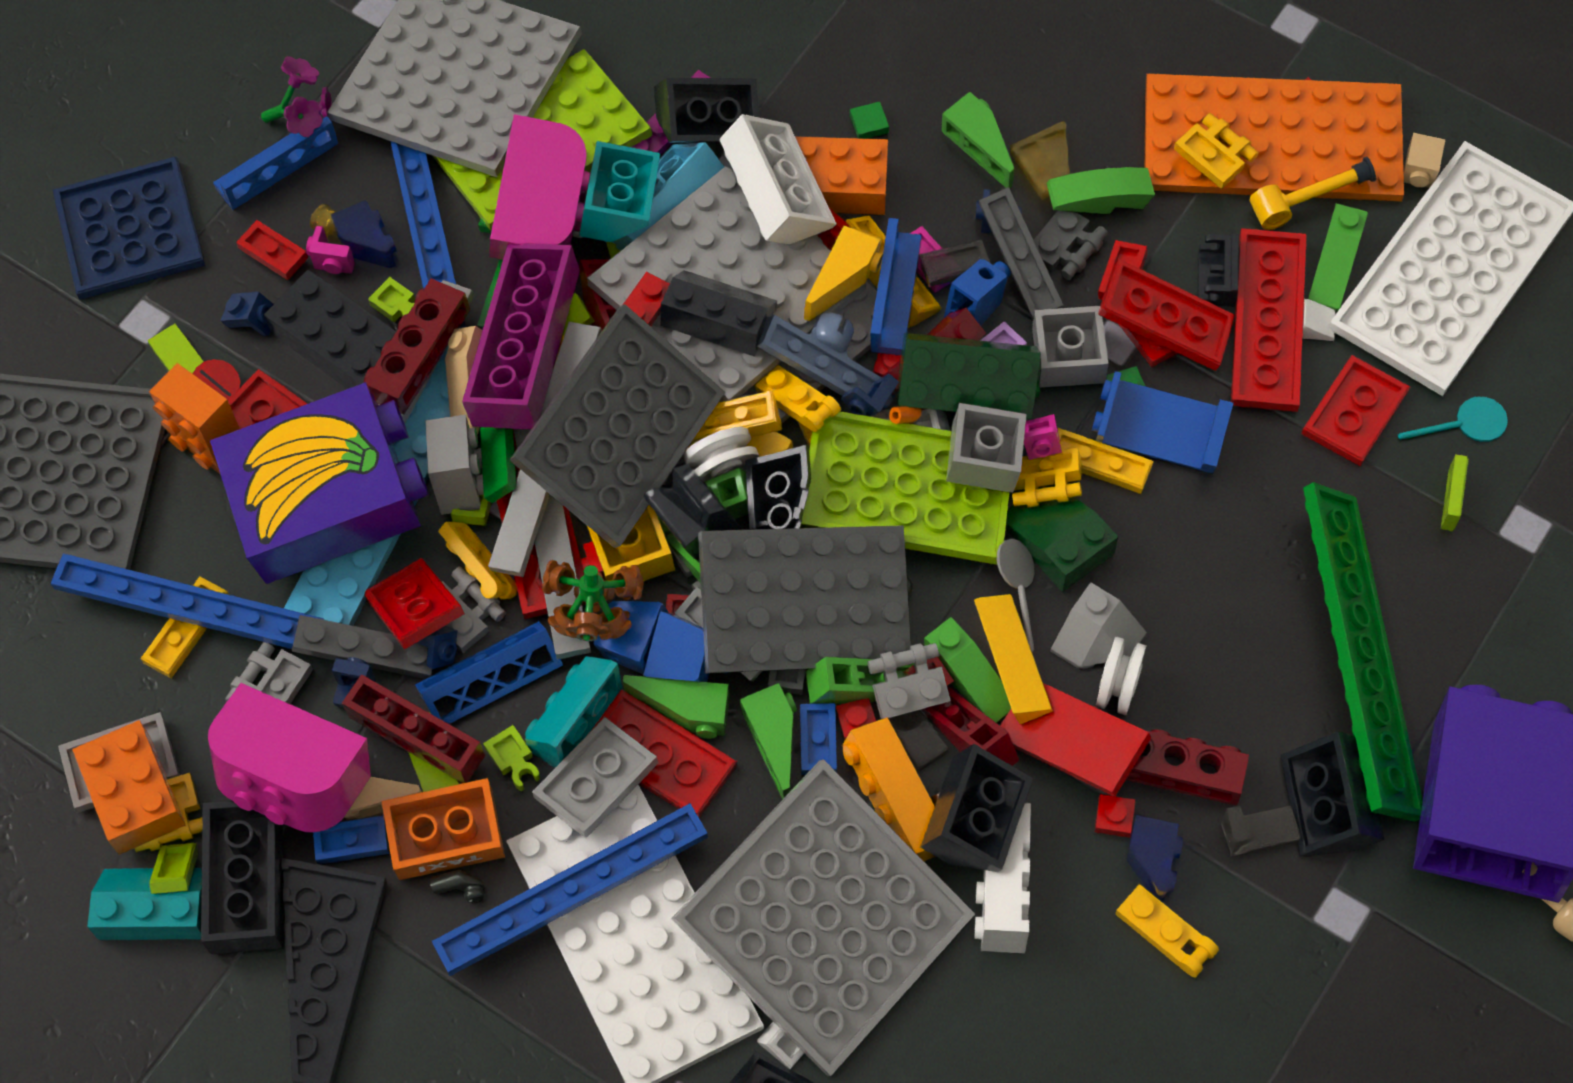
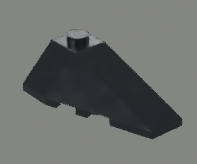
M803 445L746 460L749 530L800 528L811 483L809 447Z

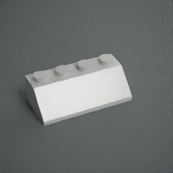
M742 114L719 140L765 240L790 245L833 228L836 225L834 217L788 123Z

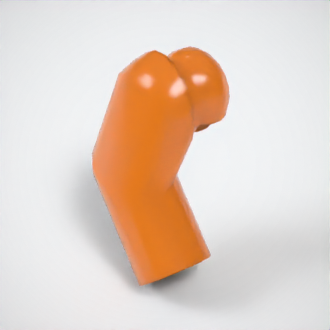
M893 407L890 410L889 416L894 424H916L922 415V410L917 407Z

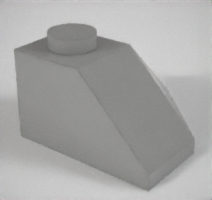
M1090 583L1070 611L1050 652L1079 670L1092 668L1095 664L1106 663L1115 637L1124 639L1123 655L1130 657L1137 643L1142 642L1147 632L1119 599Z

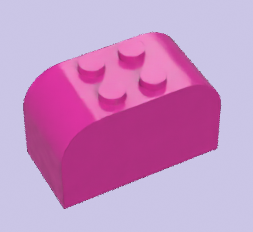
M514 114L490 236L489 257L503 260L507 244L571 245L573 231L580 232L585 203H581L579 200L586 201L591 172L584 171L586 147L581 136L571 127L557 122Z
M243 683L239 684L209 728L208 742L215 780L219 790L240 808L247 811L255 810L278 825L286 824L304 832H319L335 826L344 818L371 778L366 737Z

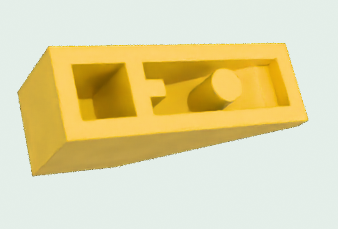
M843 226L805 301L804 320L810 322L864 285L871 271L875 273L878 271L883 254L879 253L881 239Z

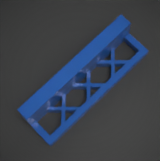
M327 116L324 117L321 126L314 128L313 134L309 137H303L299 133H291L214 181L216 190L232 210L236 209L339 144L331 120Z
M895 218L888 219L870 337L871 352L901 355L904 333L908 332L921 248V235L899 232V219Z
M538 621L415 684L429 712L450 724L563 666L561 659L556 658L554 645L546 628ZM545 645L552 660L541 666L529 664L532 651ZM524 656L522 661L516 660ZM509 663L520 666L516 679L510 682L497 679L501 667ZM493 672L491 677L485 676ZM477 679L489 682L485 695L479 698L466 695L471 682ZM495 684L500 686L494 689ZM461 688L460 693L454 692ZM446 695L457 698L454 710L440 717L433 702ZM463 701L469 702V703H467V704H465V705L462 706Z

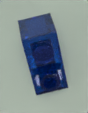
M366 200L330 215L342 245L350 246L353 258L387 268L396 266L392 253L397 252L393 239L390 234L384 236L381 228L385 227L377 209L371 211Z
M1136 815L1126 860L1146 889L1163 903L1166 893H1173L1176 883L1177 871L1171 870L1173 858H1180L1183 838L1177 836L1179 824Z

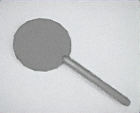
M1009 539L999 545L997 565L1003 579L1011 587L1018 589L1024 631L1033 652L1034 643L1025 588L1033 581L1035 575L1034 562L1024 544L1018 540Z

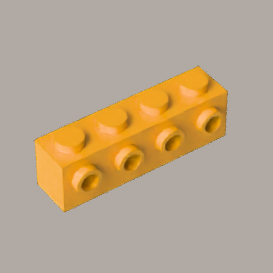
M888 717L851 730L842 745L843 755L846 762L853 766L859 778L860 789L865 796L869 797L875 808L874 811L923 861L936 857L920 848L935 806Z

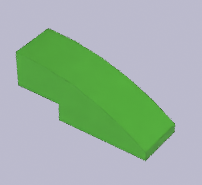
M1123 167L1089 170L1049 179L1046 183L1053 210L1110 214L1115 207L1144 209L1155 196L1148 168Z

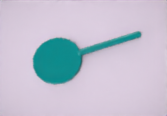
M1484 396L1473 397L1466 400L1460 406L1457 421L1398 434V438L1402 440L1459 427L1470 439L1479 442H1491L1498 439L1505 432L1508 423L1507 413L1502 405L1494 399Z

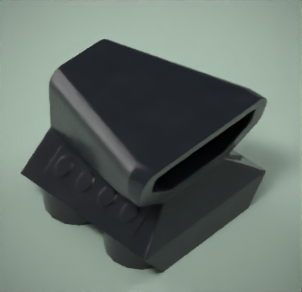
M689 464L673 468V489L654 488L643 496L683 548L695 560L700 559L699 532L742 530L712 490Z

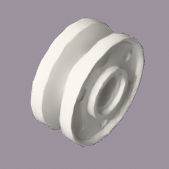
M741 426L725 429L701 439L685 451L683 458L690 467H698L694 471L705 482L737 468L746 471L745 461L757 458L759 454L756 447H745L750 442L751 436L748 429Z
M1115 637L1104 667L1095 707L1105 709L1113 695L1119 697L1118 713L1127 715L1131 699L1136 691L1147 645L1137 643L1129 657L1123 655L1124 639Z

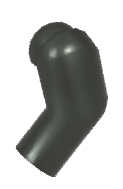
M461 870L431 877L430 884L435 894L458 889L465 892V900L471 903L479 902L484 897L483 889L485 885L483 881Z

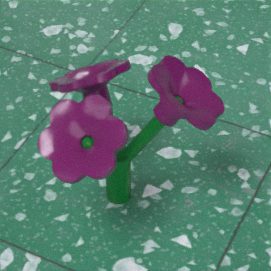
M287 56L283 61L281 70L290 76L288 80L289 87L281 104L262 112L261 118L268 124L285 117L288 120L286 127L289 132L309 137L313 134L314 128L321 126V115L323 118L328 117L327 112L332 105L331 93L328 91V87H323L320 101H307L304 97H296L292 105H289L288 103L295 88H299L301 83L314 85L319 76V71L311 67L310 63L302 58L295 59Z

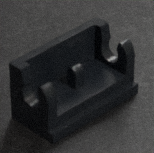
M1239 234L1206 235L1205 243L1207 244L1199 245L1198 297L1216 306L1234 307L1238 292Z

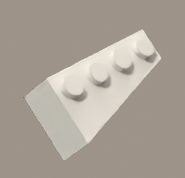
M1031 803L1024 804L1003 869L999 872L984 870L983 882H977L976 904L983 905L982 917H975L974 938L981 939V951L1025 953L1029 935L1028 910L1030 892L1027 891V887L1029 886L1030 875L1028 852L1030 851Z

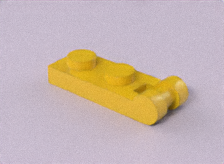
M777 365L754 385L757 393L772 390L777 407L813 432L821 429L824 426L823 421L829 416L834 417L841 411L840 405L833 397L823 395L780 365Z
M445 522L438 532L445 539L446 547L452 553L458 555L466 565V571L481 583V594L488 599H496L498 597L500 599H512L517 593L515 581L509 574L490 570L488 565L492 554L472 529L465 523Z
M1140 884L1116 910L1115 914L1194 978L1203 970L1202 964L1207 958L1212 959L1219 951L1218 946L1210 938L1201 935ZM1187 943L1195 948L1191 955L1182 951Z

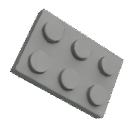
M161 712L58 745L73 806L77 813L94 808V804L72 749L138 720L142 722L152 739L167 779L180 776L166 723Z
M604 717L532 793L537 801L586 839L658 764L657 756Z

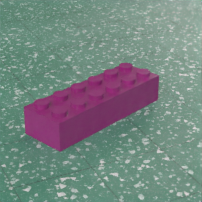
M507 244L462 400V404L473 427L532 429L541 417L580 272L572 245Z

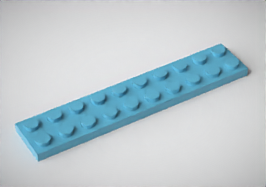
M449 346L444 351L405 423L409 438L394 443L399 462L414 457L426 484L430 477L428 474L425 420L450 417L445 365ZM400 534L304 570L284 609L353 626L366 602L365 591L375 585Z

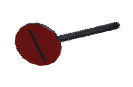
M212 359L204 361L192 373L227 400L240 389L241 381L238 372L231 364L224 360ZM169 432L163 436L161 448L169 441L168 438L171 436Z

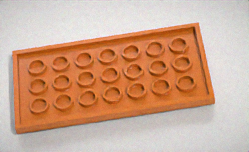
M1147 74L1144 168L1149 170L1154 191L1252 195L1264 186L1278 185L1281 192L1286 195L1352 169V165L1363 162V158L1368 157L1374 167L1376 181L1371 182L1368 180L1360 184L1356 181L1315 198L1402 202L1404 197L1401 84ZM1209 113L1217 119L1223 118L1230 124L1229 128L1239 137L1245 136L1251 141L1250 146L1259 152L1253 162H1249L1243 156L1239 157L1245 162L1243 170L1222 189L1174 150L1175 143L1196 123L1206 131L1209 129L1202 123ZM1220 138V139H1217L1219 142H1221V143H1222L1224 146H1226L1227 148L1230 147V145H1228V144H1227L1224 140H1222L1221 138Z

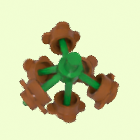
M550 560L543 575L544 583L542 585V590L545 594L549 595L555 592L560 597L570 592L573 586H575L574 595L576 600L573 605L562 604L560 607H555L553 610L554 616L548 618V623L559 634L583 641L597 640L598 635L602 640L623 636L631 628L632 623L628 620L630 617L628 611H623L620 607L610 608L606 601L613 600L615 593L624 600H630L631 597L635 600L640 599L643 589V577L639 567L631 565L630 568L622 566L620 570H617L612 581H604L597 567L590 565L585 567L584 575L579 580L575 579V573L569 563L563 562L558 564L557 561ZM583 601L586 604L585 612L579 610ZM600 607H601L602 610H603V613L600 614V615L595 614V613H597V612L600 611Z

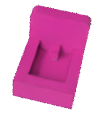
M316 226L314 235L309 236L306 245V253L311 257L314 269L325 270L332 274H339L341 272L352 274L355 262L350 246L328 243L323 226Z
M1054 414L1026 421L1024 446L1029 460L1062 453Z

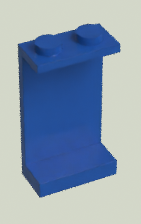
M1116 371L1112 381L1105 380L1100 399L1106 401L1104 412H1096L1091 430L1098 432L1096 441L1118 449L1213 474L1217 467L1232 411V402L1220 399L1216 406L1120 380L1121 373Z

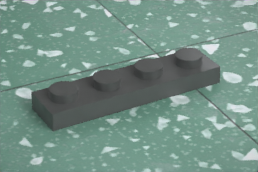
M1009 187L979 200L982 212L1011 271L1032 320L1034 319L1035 310L1062 308L1061 298Z
M303 615L299 616L292 652L335 660L336 658L347 660L349 657H355L364 660L374 669L422 679L431 677L432 668L426 665L428 647L415 643L404 650L393 634Z

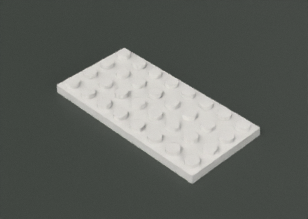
M1464 141L1333 317L1329 327L1336 334L1443 396L1573 214V201Z
M637 785L586 839L556 816L506 841L530 889L656 822L657 819L642 790ZM676 856L667 859L547 924L625 1083H659L764 1029V1025L750 998L671 919L695 894Z

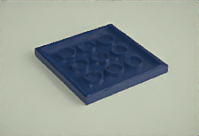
M177 156L52 189L73 282L79 300L205 266Z

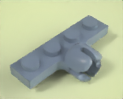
M826 312L817 316L811 334H807L780 317L772 315L768 317L757 347L842 396L855 387L860 388L867 394L874 382L882 378L848 357L847 349L854 333L853 324L850 320L845 319L843 327L839 326L842 315L833 312Z

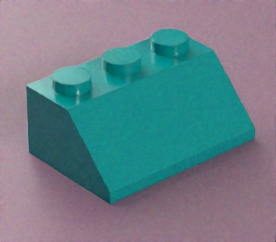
M601 141L596 142L579 236L613 242L649 225L660 153Z
M586 656L580 665L575 664L570 669L566 677V684L560 692L555 691L550 696L545 706L546 711L539 720L534 719L525 732L526 745L532 754L556 768L589 734L621 689L623 690L618 664L612 660Z
M154 868L104 869L91 892L88 929L98 940L201 939L202 868H194L188 891L151 894L149 885Z

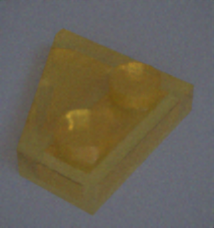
M1064 121L1010 145V154L1041 200L1050 196L1046 184L1049 179L1070 174L1068 146L1066 143V124Z

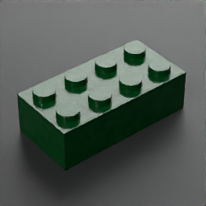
M904 333L896 395L898 406L957 411L959 403L1023 413L1026 414V419H1032L1041 353L1037 346Z

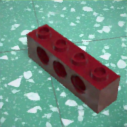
M432 278L425 288L418 291L415 304L409 313L401 318L397 332L391 340L384 344L381 357L374 367L368 369L364 377V383H367L378 404L381 405L395 400L400 413L405 415L446 350L454 329H459L471 310L465 292ZM431 317H436V318L433 319V320L426 321L427 319H429V318H431ZM420 343L415 347H410L412 344ZM403 369L401 372L393 374L396 370Z
M362 674L342 702L350 719L462 783H467L485 757L481 743L478 740Z
M1163 730L1147 731L1152 737L1144 749L1147 756L1139 757L1126 780L1237 806L1242 794L1249 754L1241 753V750L1232 746H1222L1219 748L1206 745V742L1198 738L1180 739L1172 737L1170 733ZM1176 756L1181 760L1182 764L1178 766L1170 765L1165 760V757ZM1210 764L1215 767L1217 772L1214 774L1205 773L1200 768V765Z

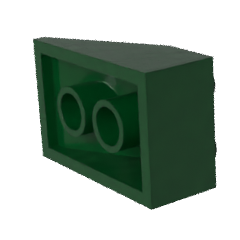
M1055 484L1038 487V489L1054 487ZM1071 497L1068 502L1058 503V500L1040 502L1039 506L1030 508L1027 505H1013L1007 510L1006 531L1015 540L1020 541L1027 547L1034 562L1062 593L1115 554L1118 541L1116 533L1094 510L1075 497Z

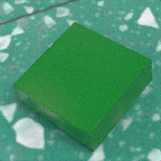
M880 101L850 109V118L858 139H867L889 133V125Z

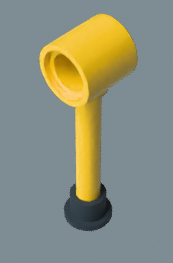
M1364 157L1363 162L1352 165V169L1286 195L1281 192L1278 185L1264 186L1254 192L1249 201L1264 230H1273L1283 226L1291 219V206L1356 181L1358 184L1368 180L1374 182L1376 181V174L1370 159Z

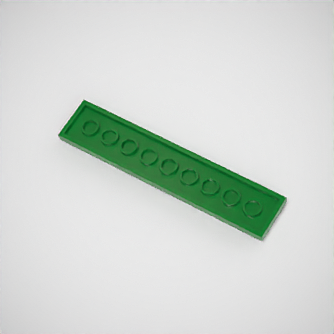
M1313 482L1303 487L1306 500L1305 508L1309 514L1312 528L1311 537L1316 547L1319 562L1318 571L1324 585V599L1329 609L1332 624L1331 633L1337 647L1338 666L1342 672L1345 685V699L1350 709L1352 733L1356 738L1359 766L1363 772L1366 785V799L1370 805L1371 812L1416 822L1420 820L1423 799L1357 498Z

